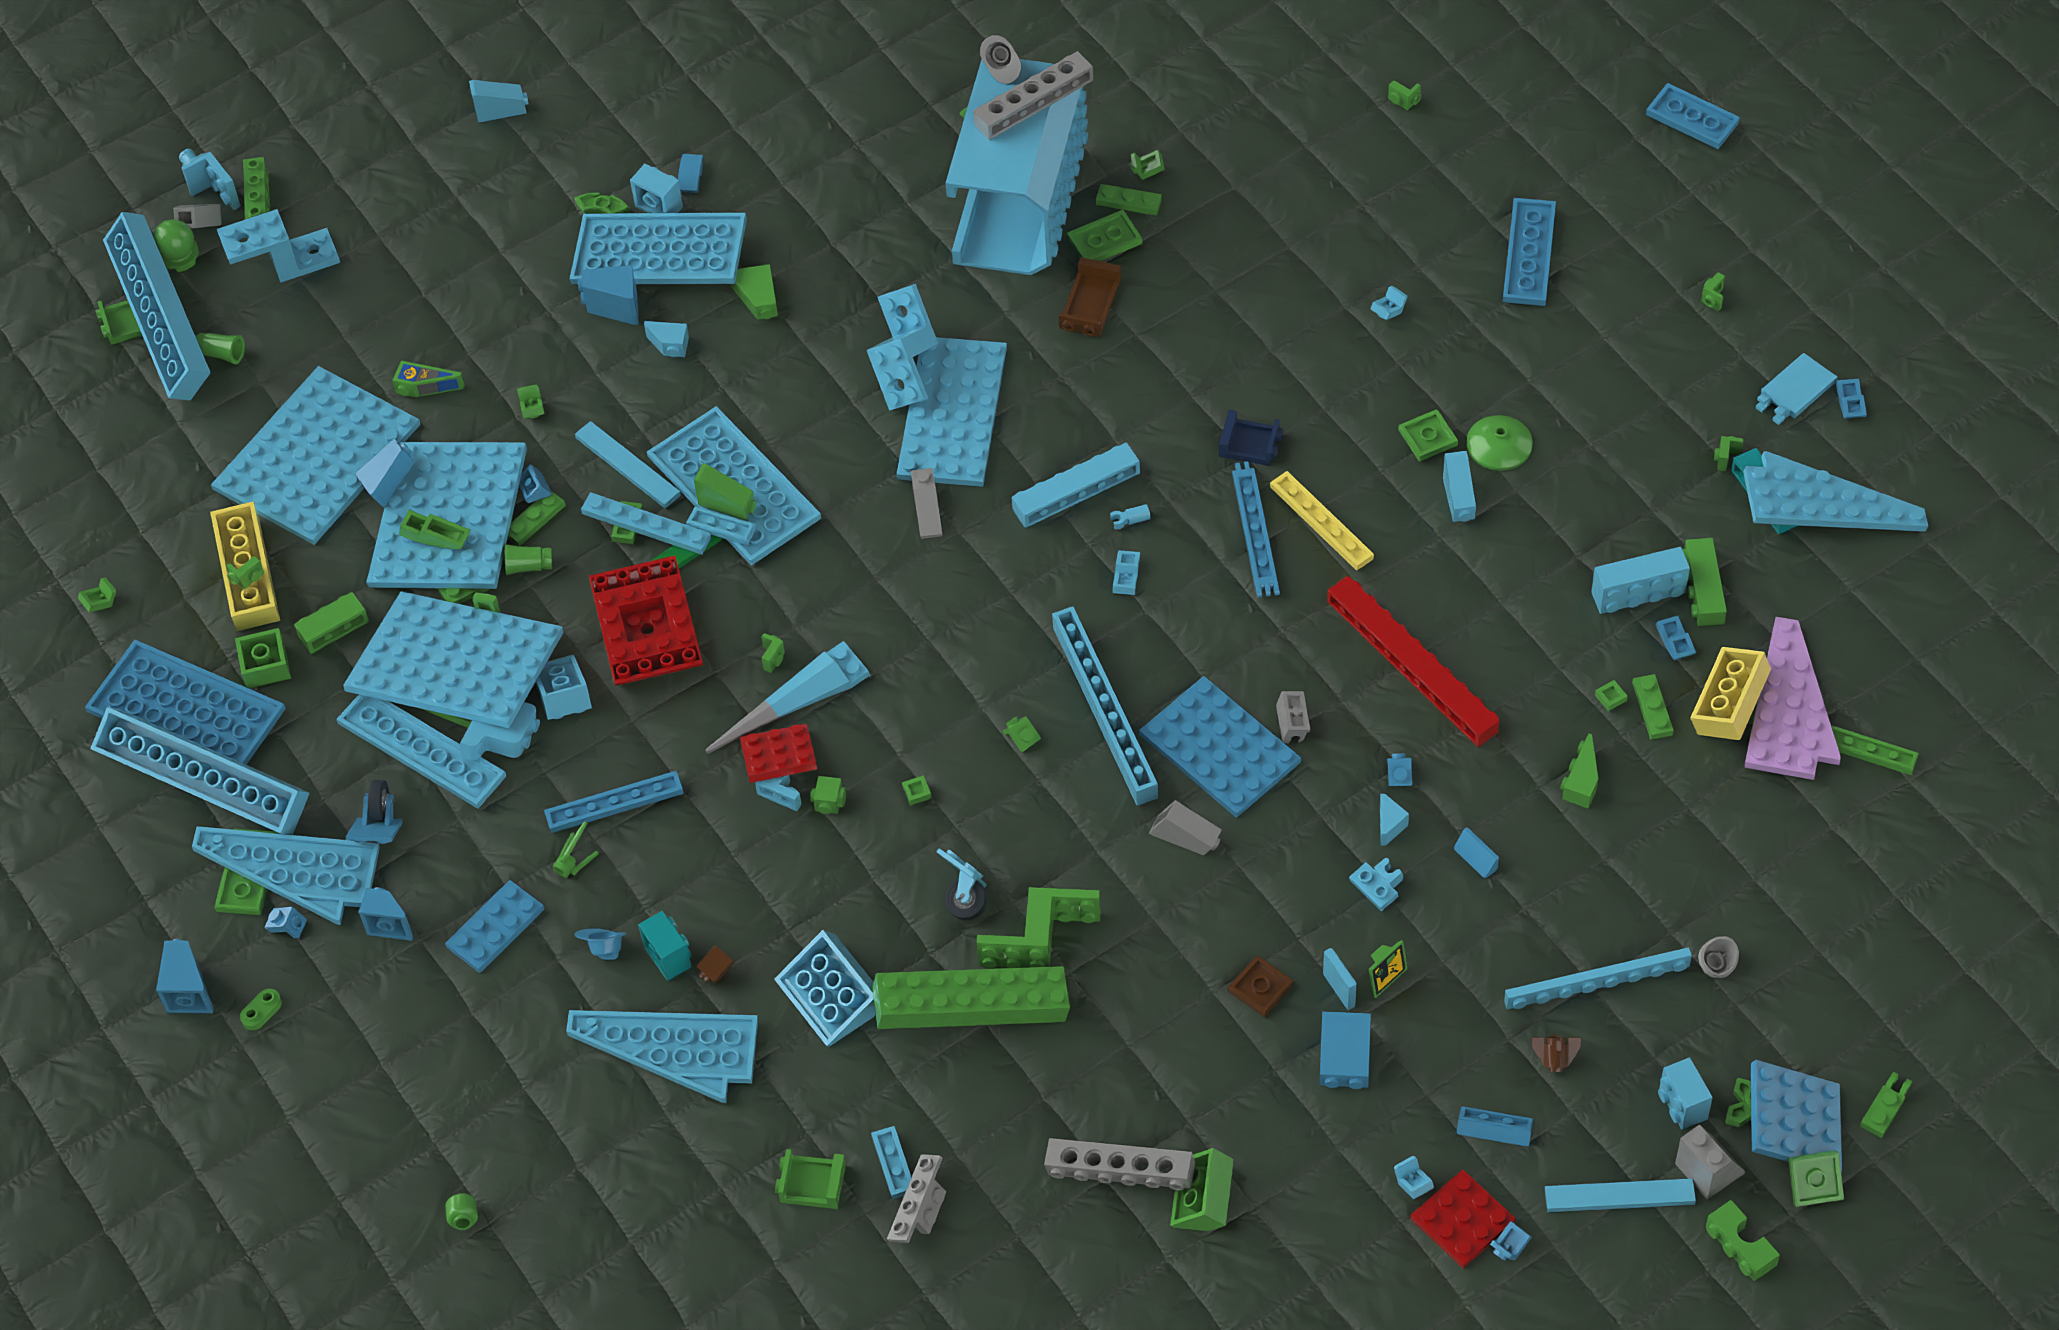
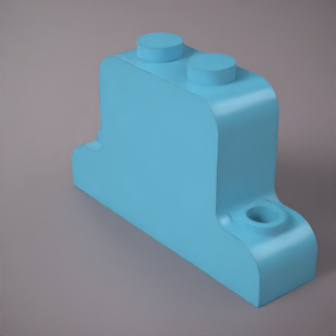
M524 702L509 728L472 720L460 742L461 758L471 761L477 760L485 751H491L511 758L519 757L525 748L528 749L533 732L536 733L539 728L540 720L536 719V707Z

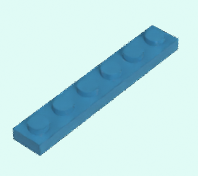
M673 771L544 810L550 832L554 833L581 825L584 821L591 822L684 793L677 771Z

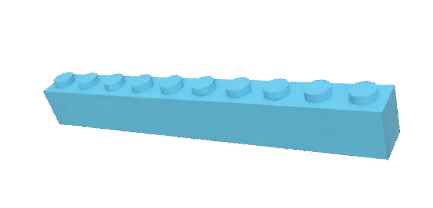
M1074 607L1052 613L1053 629L1136 805L1158 799V783Z

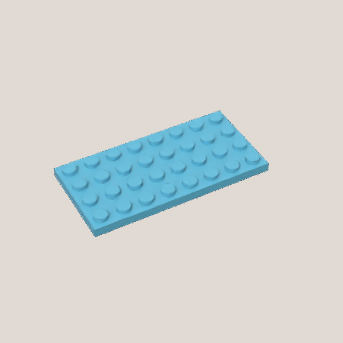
M746 213L583 214L570 274L571 284H578V279L582 278L581 270L632 265L636 284H735L747 221Z
M936 337L938 344L918 355L916 367L928 398L909 404L897 469V480L912 481L911 471L932 468L935 483L983 487L1007 343Z
M717 406L647 451L648 458L694 506L724 514L698 505L694 478L703 463L708 464L753 491L754 499L757 503L756 508L752 514L750 513L747 520L744 521L754 523L756 530L748 545L727 540L751 566L821 519V513Z

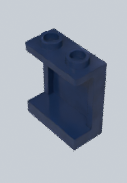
M1229 410L1219 442V457L1270 466L1272 458L1277 457L1278 446L1276 443L1281 441L1283 435V428H1280V420L1275 419L1274 426L1237 419V411Z

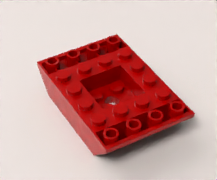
M676 556L589 575L615 686L703 665ZM646 628L653 629V632L650 634L642 633Z

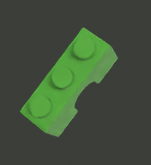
M1730 1200L1708 1215L1706 1229L1713 1239H1717L1723 1245L1724 1252L1738 1262L1742 1273L1756 1281L1777 1266L1780 1254L1764 1236L1752 1243L1745 1242L1738 1236V1233L1745 1229L1747 1217Z

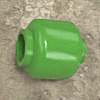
M459 1193L447 1200L445 1204L446 1220L451 1227L457 1230H466L477 1222L478 1210L474 1197L469 1194Z

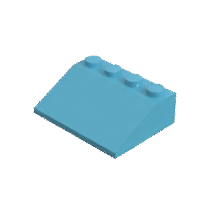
M822 930L774 979L828 1047L876 1015L872 989L874 982L840 939L830 932Z

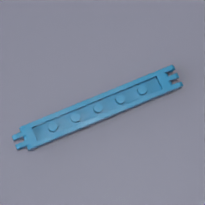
M1248 461L1244 462V469H1241L1240 462L1235 463L1236 470L1232 471L1257 598L1262 597L1261 590H1265L1266 597L1271 596L1270 589L1272 588L1275 596L1280 595L1255 469L1249 467Z

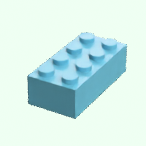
M1681 547L1598 566L1594 569L1591 593L1600 614L1612 613L1627 607L1633 608L1639 604L1657 602L1668 597H1678L1686 593L1690 567Z

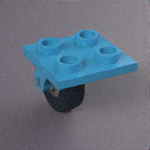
M373 780L370 784L369 793H366L363 799V818L356 819L346 835V840H354L356 843L377 841V843L385 844L392 842L403 824L402 819H393L394 796L389 794L387 781Z

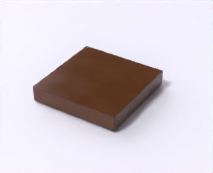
M1257 955L1229 985L1228 992L1265 1018L1294 986V980Z

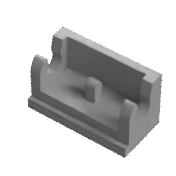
M1282 691L1276 704L1282 742L1289 743L1294 736H1298V741L1301 742L1304 740L1307 732H1310L1304 691Z

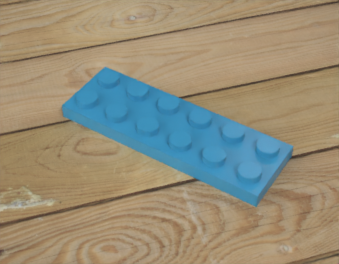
M1514 198L1503 302L1546 305L1556 201Z

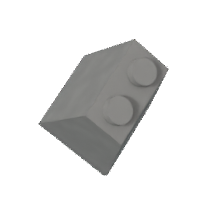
M1698 1125L1680 1138L1675 1164L1688 1179H1693V1185L1707 1200L1745 1174V1170L1718 1140L1701 1125Z

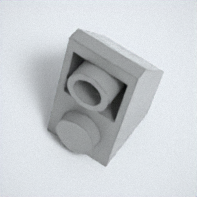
M220 204L179 205L173 208L174 219L183 221L190 228L222 225Z

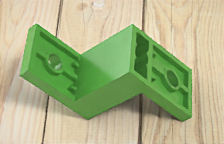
M1029 887L1025 937L977 935L979 966L986 968L1050 967L1053 920L1061 922H1100V890Z

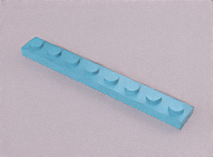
M1688 947L1505 990L1504 1002L1507 1009H1521L1529 1004H1542L1558 997L1568 998L1573 994L1580 992L1589 993L1601 987L1611 988L1619 983L1627 981L1636 982L1648 976L1658 977L1670 971L1679 972L1690 967L1692 955Z

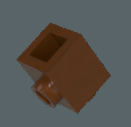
M715 945L696 967L700 970L698 975L707 983L713 981L717 984L735 963Z

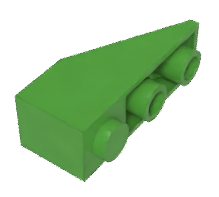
M1590 733L1585 741L1581 740L1577 750L1578 758L1572 759L1569 767L1571 773L1569 777H1564L1560 787L1563 790V800L1587 809L1597 791L1598 784L1593 738Z

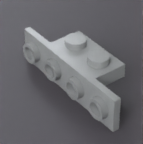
M940 1155L920 1156L887 1237L889 1242L909 1243L915 1227L922 1234H930L946 1191L935 1180L943 1159Z

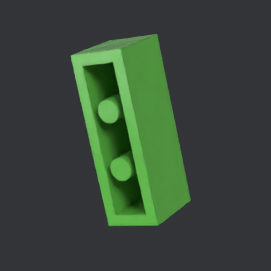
M351 592L341 596L333 603L321 607L317 612L308 617L300 619L294 626L302 643L310 654H313L368 623L369 620L364 607L354 593Z

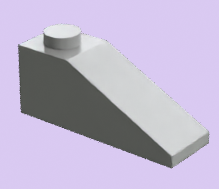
M933 469L911 471L920 537L925 539L943 536Z

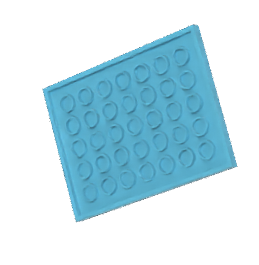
M318 366L215 479L211 486L214 491L240 505L254 502L258 515L315 545L365 488L355 473L393 439L399 444L400 442H405L420 426V420Z
M400 442V445L405 443L412 451L410 456L414 463L384 507L367 578L368 587L496 589L526 456V443ZM408 510L426 517L429 514H433L470 529L462 549L431 546L399 536L400 525Z
M401 591L343 685L344 690L350 693L509 728L560 640L563 628L558 625L491 612L480 608L475 609V607Z

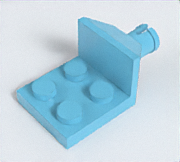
M186 149L180 153L179 159L183 163L181 168L191 196L212 186L215 192L219 191L221 193L220 197L225 205L229 204L233 210L241 207L233 180L211 152L196 156L192 149Z

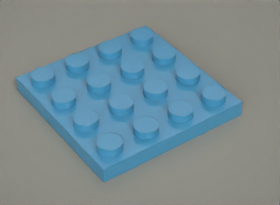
M1759 1060L1753 1061L1751 1063L1752 1152L1789 1162L1788 1158L1837 1150L1839 1152L1842 1172L1840 1084Z

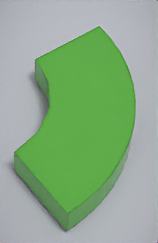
M587 193L574 197L575 203L583 214H620L631 212L630 207L623 200L613 195Z

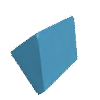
M530 464L522 472L519 487L528 503L552 494L542 472Z
M1466 827L1456 842L1454 850L1483 878H1487L1498 869L1499 856Z

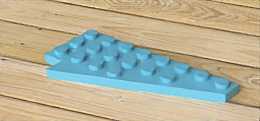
M198 826L196 827L192 844L193 851L337 925H341L344 906L360 907L365 889H372L380 850L379 843L372 842L356 843L350 840Z
M569 1010L566 1031L568 1036L719 1102L726 1103L728 1083L752 1084L758 1015Z

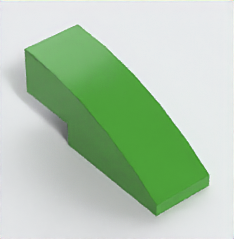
M408 510L400 525L399 536L431 546L462 549L470 529L433 514H429L426 517Z

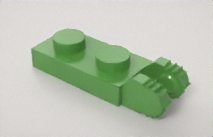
M1895 1072L1891 1074L1886 1085H1883L1860 1124V1127L1880 1138L1883 1137L1902 1106L1905 1095L1912 1084V1081L1907 1079L1899 1093L1892 1090L1893 1085L1898 1080V1074Z

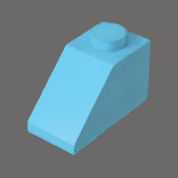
M644 322L646 337L664 356L685 357L689 340L687 324Z

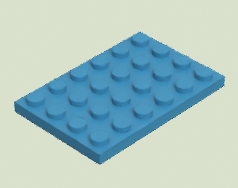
M1205 676L1139 730V735L1236 818L1301 763L1299 755Z

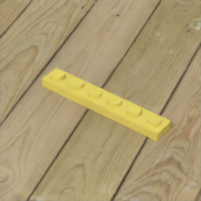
M1288 471L1270 482V488L1356 571L1374 559V554Z

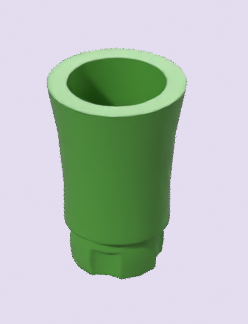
M199 333L195 336L202 354L205 356L222 359L236 365L244 355L245 341L241 335Z
M505 544L506 575L552 569V549Z

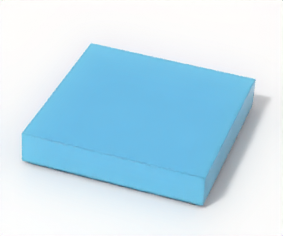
M1330 948L1324 951L1323 975L1346 1009L1350 1010L1355 1007L1357 983L1335 951Z

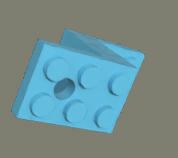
M277 209L217 229L230 265L269 252L280 283L340 263L327 228L289 240ZM242 238H248L246 242H239ZM311 250H319L315 254L309 253Z
M916 284L878 297L892 338L868 349L867 353L889 411L928 398L913 357L937 345L938 342ZM901 305L906 307L907 316L901 312ZM898 379L904 382V389L899 387Z

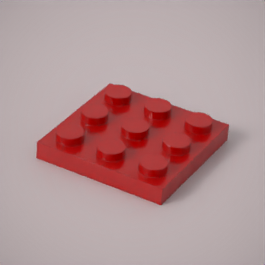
M797 724L783 729H772L768 732L740 737L750 783L817 770L807 724Z
M1461 1170L1412 1213L1410 1220L1461 1268H1465L1493 1240L1495 1241L1502 1234L1510 1221L1515 1223L1516 1218L1470 1175Z

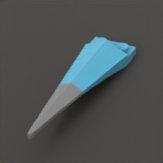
M843 641L827 653L824 651L711 744L706 749V753L710 754L751 731L798 709L851 689L870 676V673Z

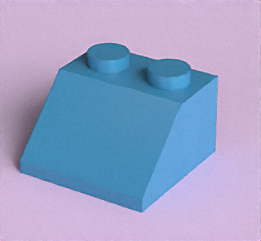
M378 887L374 889L366 888L359 914L367 935L412 941L413 935L406 914L390 892Z

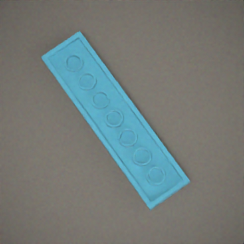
M358 695L337 718L338 724L477 809L506 778L505 771L482 757L473 761L461 758L459 743L389 701Z

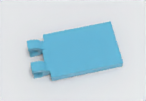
M1803 353L1762 388L1761 395L1757 398L1759 403L1756 405V409L1763 413L1773 403L1777 406L1774 410L1776 415L1772 419L1775 423L1780 425L1789 415L1795 419L1836 383L1837 376Z

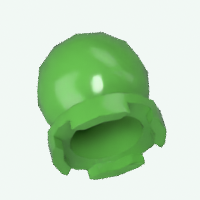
M170 219L161 222L155 228L153 238L166 269H176L177 272L188 270L195 265V260L200 254L197 243L194 240L193 231L181 220Z

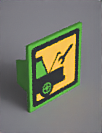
M1402 940L1393 947L1381 945L1371 955L1375 962L1369 968L1373 998L1378 997L1407 970Z

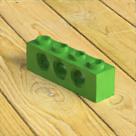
M264 157L243 159L245 220L270 212L269 172Z

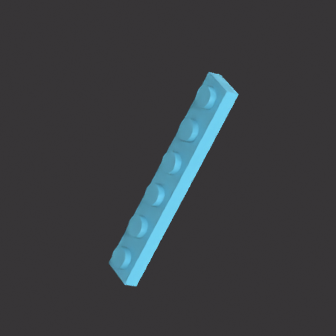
M591 492L581 508L583 515L701 555L711 539V533Z

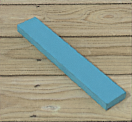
M590 421L575 433L578 441L666 509L681 496L677 488Z
M1693 1179L1545 1186L1547 1212L1695 1205L1696 1202Z

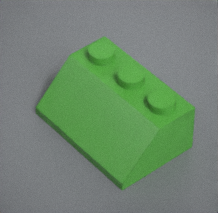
M1211 1148L1193 1154L1196 1163L1191 1189L1175 1190L1170 1224L1174 1228L1211 1231L1226 1226L1234 1159Z

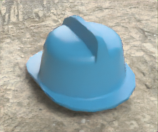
M583 929L575 932L574 935L577 938L587 940L592 955L598 956L600 959L609 960L618 958L622 945V936H625L626 933L604 929Z

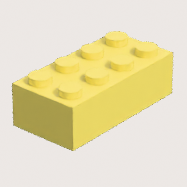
M1728 647L1721 648L1691 715V720L1698 735L1734 740L1741 739L1771 671L1765 652Z

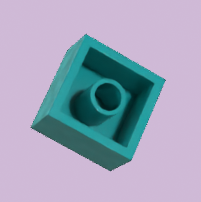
M660 911L638 924L644 949L667 981L691 968L690 958L692 955L687 947L689 942L683 933L679 935L676 931L677 925L671 916L667 918L664 912Z

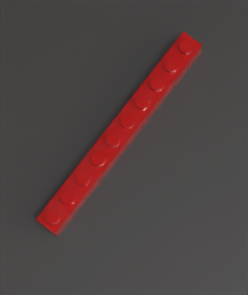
M1346 576L1328 589L1327 602L1477 747L1498 733L1500 720L1497 714L1489 711L1478 696H1474L1468 691L1467 686L1462 681L1459 682L1449 668L1443 667L1438 662L1436 656L1428 652L1417 638H1413L1403 624H1398L1387 609H1383L1372 595H1368L1363 590L1359 582L1353 581L1349 576Z

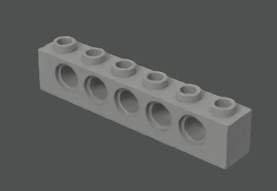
M1078 51L1066 56L1058 63L1049 66L1044 71L1031 76L1023 83L1015 85L1007 92L996 96L993 100L973 110L974 125L988 140H991L1092 82L1093 66Z
M1049 1138L1044 1166L1048 1175L1058 1179L1074 1177L1080 1181L1095 1179L1102 1183L1115 1181L1129 1186L1145 1184L1151 1188L1166 1186L1173 1190H1183V1188L1191 1189L1196 1162L1192 1152ZM1073 1158L1077 1159V1160H1076L1074 1163H1072V1164H1068V1163H1067L1070 1159H1073ZM1094 1161H1101L1098 1165L1091 1166ZM1124 1163L1121 1168H1114L1117 1164ZM1141 1166H1148L1147 1169L1143 1171L1138 1170ZM1165 1168H1172L1170 1172L1162 1173Z

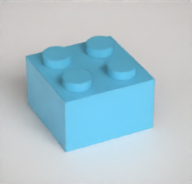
M644 164L630 179L635 207L647 213H678L683 208L679 180L674 176L667 175L656 167Z
M1690 1057L1664 1067L1658 1094L1661 1101L1667 1103L1670 1108L1669 1112L1673 1122L1678 1123L1681 1130L1707 1120L1713 1097Z

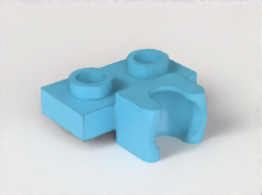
M1384 858L1374 869L1366 862L1349 877V880L1381 912L1399 897L1398 892L1393 888L1403 880V874L1400 869L1395 870L1393 873H1387L1391 869L1388 858Z

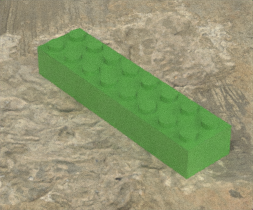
M1063 966L876 973L872 987L878 1029L1065 1022L1070 1009Z

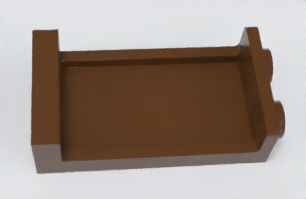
M1080 257L1077 277L1064 311L1058 316L1059 329L1082 333L1087 336H1101L1122 279L1121 266Z

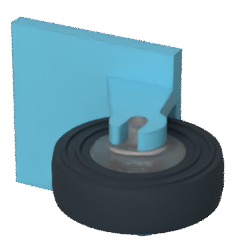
M939 848L937 853L960 871L959 879L954 881L947 889L945 895L947 909L954 917L961 920L977 918L984 912L988 902L985 890L987 884L981 880L983 875L949 849L945 853Z

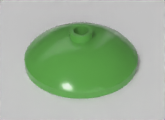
M1493 415L1477 421L1468 432L1467 450L1470 456L1479 465L1491 470L1504 471L1516 468L1528 459L1532 451L1533 440L1529 429L1519 420L1509 416Z

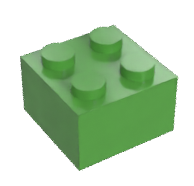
M279 628L235 638L241 674L247 688L250 689L291 679L285 644Z

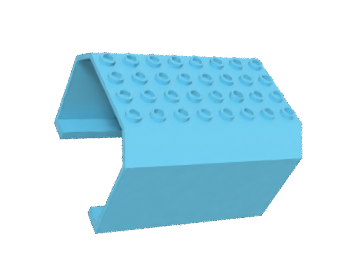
M981 59L946 180L947 197L955 198L958 188L969 189L952 248L953 264L1033 275L1050 266L1053 257H1056L1058 253L1057 240L1061 241L1062 238L1061 225L1066 223L1067 212L1065 211L1066 208H1070V192L1075 190L1074 177L1079 175L1080 170L1078 162L1083 160L1084 148L1082 147L1088 141V132H1085L1088 124V119L1085 118L1087 105L1084 104L1086 101V91L1081 87L988 140L974 125L973 110L1054 64L1020 59L1021 72L1019 77L1014 82L1003 84L992 76Z

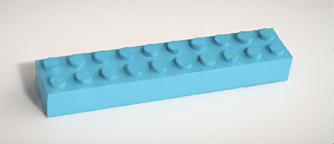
M122 212L103 239V242L168 398L191 401L209 376V367L144 215Z
M107 707L90 748L280 834L293 835L310 794L305 790L117 708Z

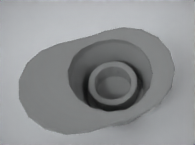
M992 35L986 38L980 47V56L984 64L998 82L1003 84L1014 82L1020 75L1021 62L1013 45L999 35Z

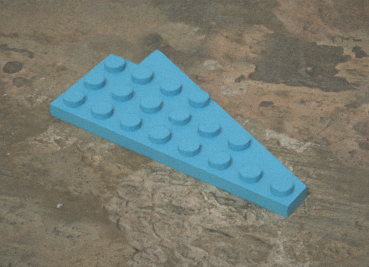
M1764 451L1762 454L1763 467L1745 466L1743 471L1754 523L1926 531L1928 528L1924 508L1833 476L1827 471L1817 470Z

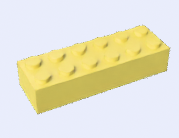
M254 502L210 512L230 613L236 631L280 621L260 520ZM255 556L260 560L264 570V574L261 575L260 579L253 582L245 590L238 584L234 585L227 577L226 565L230 563L236 569H239Z

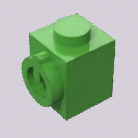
M818 776L816 788H812L810 798L811 802H814L815 811L823 814H838L839 807H844L846 787H842L841 778Z

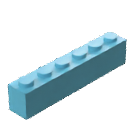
M1127 442L1120 446H1115L1101 455H1096L1082 464H1077L1063 473H1058L1044 482H1039L1025 491L1018 492L1012 496V509L1023 526L1027 528L1140 474L1139 459Z

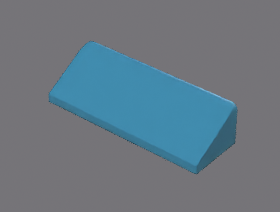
M1462 1106L1457 1134L1529 1146L1533 1119Z

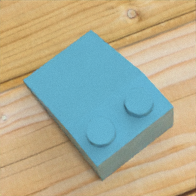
M574 654L547 661L535 682L547 719H560L564 715L582 713L587 709H591L587 685Z

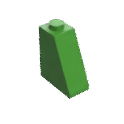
M770 264L738 269L735 284H730V286L756 319L777 317L778 312Z
M702 464L694 478L698 505L747 520L750 513L752 514L755 511L757 504L753 491L708 464Z

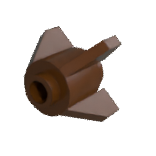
M1551 1034V1036L1546 1037V1042L1544 1043V1037H1532V1048L1543 1066L1548 1067L1550 1072H1563V1068L1570 1065L1581 1048V1038L1568 1037V1043H1566V1037Z

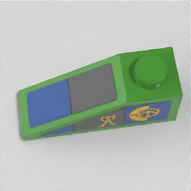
M406 361L400 362L392 380L396 394L411 397L460 390L465 386L461 372Z

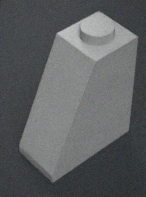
M1175 800L1158 815L1149 834L1205 855L1210 850L1214 851L1220 842L1218 836L1221 829Z

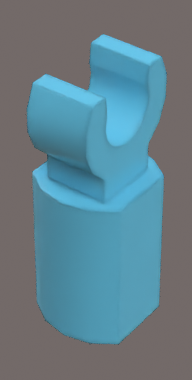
M1147 504L1127 509L1125 512L1113 511L1110 513L1111 520L1119 519V521L1114 522V529H1121L1125 524L1131 525L1151 518Z

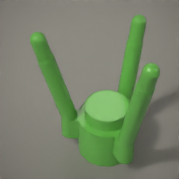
M586 821L582 823L576 835L574 832L570 834L558 859L552 866L553 870L562 877L567 878L570 874L575 876L581 868L599 855V852L595 851L577 866H575V858L570 855L587 826Z

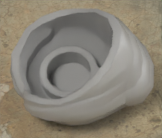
M1727 936L1715 937L1707 941L1700 949L1698 956L1699 965L1703 972L1712 978L1727 977L1735 970L1738 964L1739 950L1734 939Z

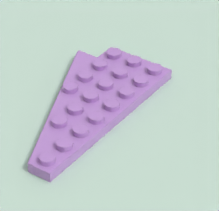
M1776 617L1767 656L1771 671L1758 698L1745 768L1814 780L1818 761L1839 765L1841 757L1799 621Z

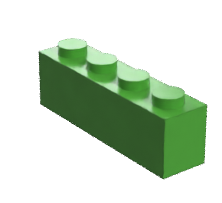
M1713 538L1688 539L1682 551L1690 567L1688 598L1693 600L1691 605L1692 618H1696L1697 626L1725 624L1727 611Z

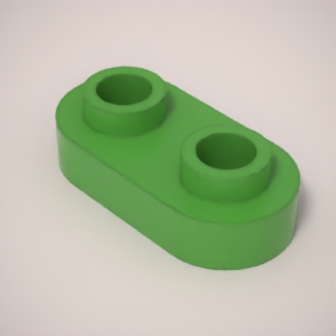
M274 989L261 991L240 1014V1020L244 1028L252 1031L261 1028L280 1009L282 1000L279 993ZM255 1014L254 1017L249 1018V1015Z

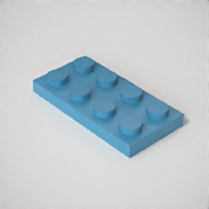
M1669 83L1665 85L1646 109L1647 116L1716 149L1721 147L1740 120V117Z
M509 880L445 943L446 948L477 972L481 973L544 910V906Z

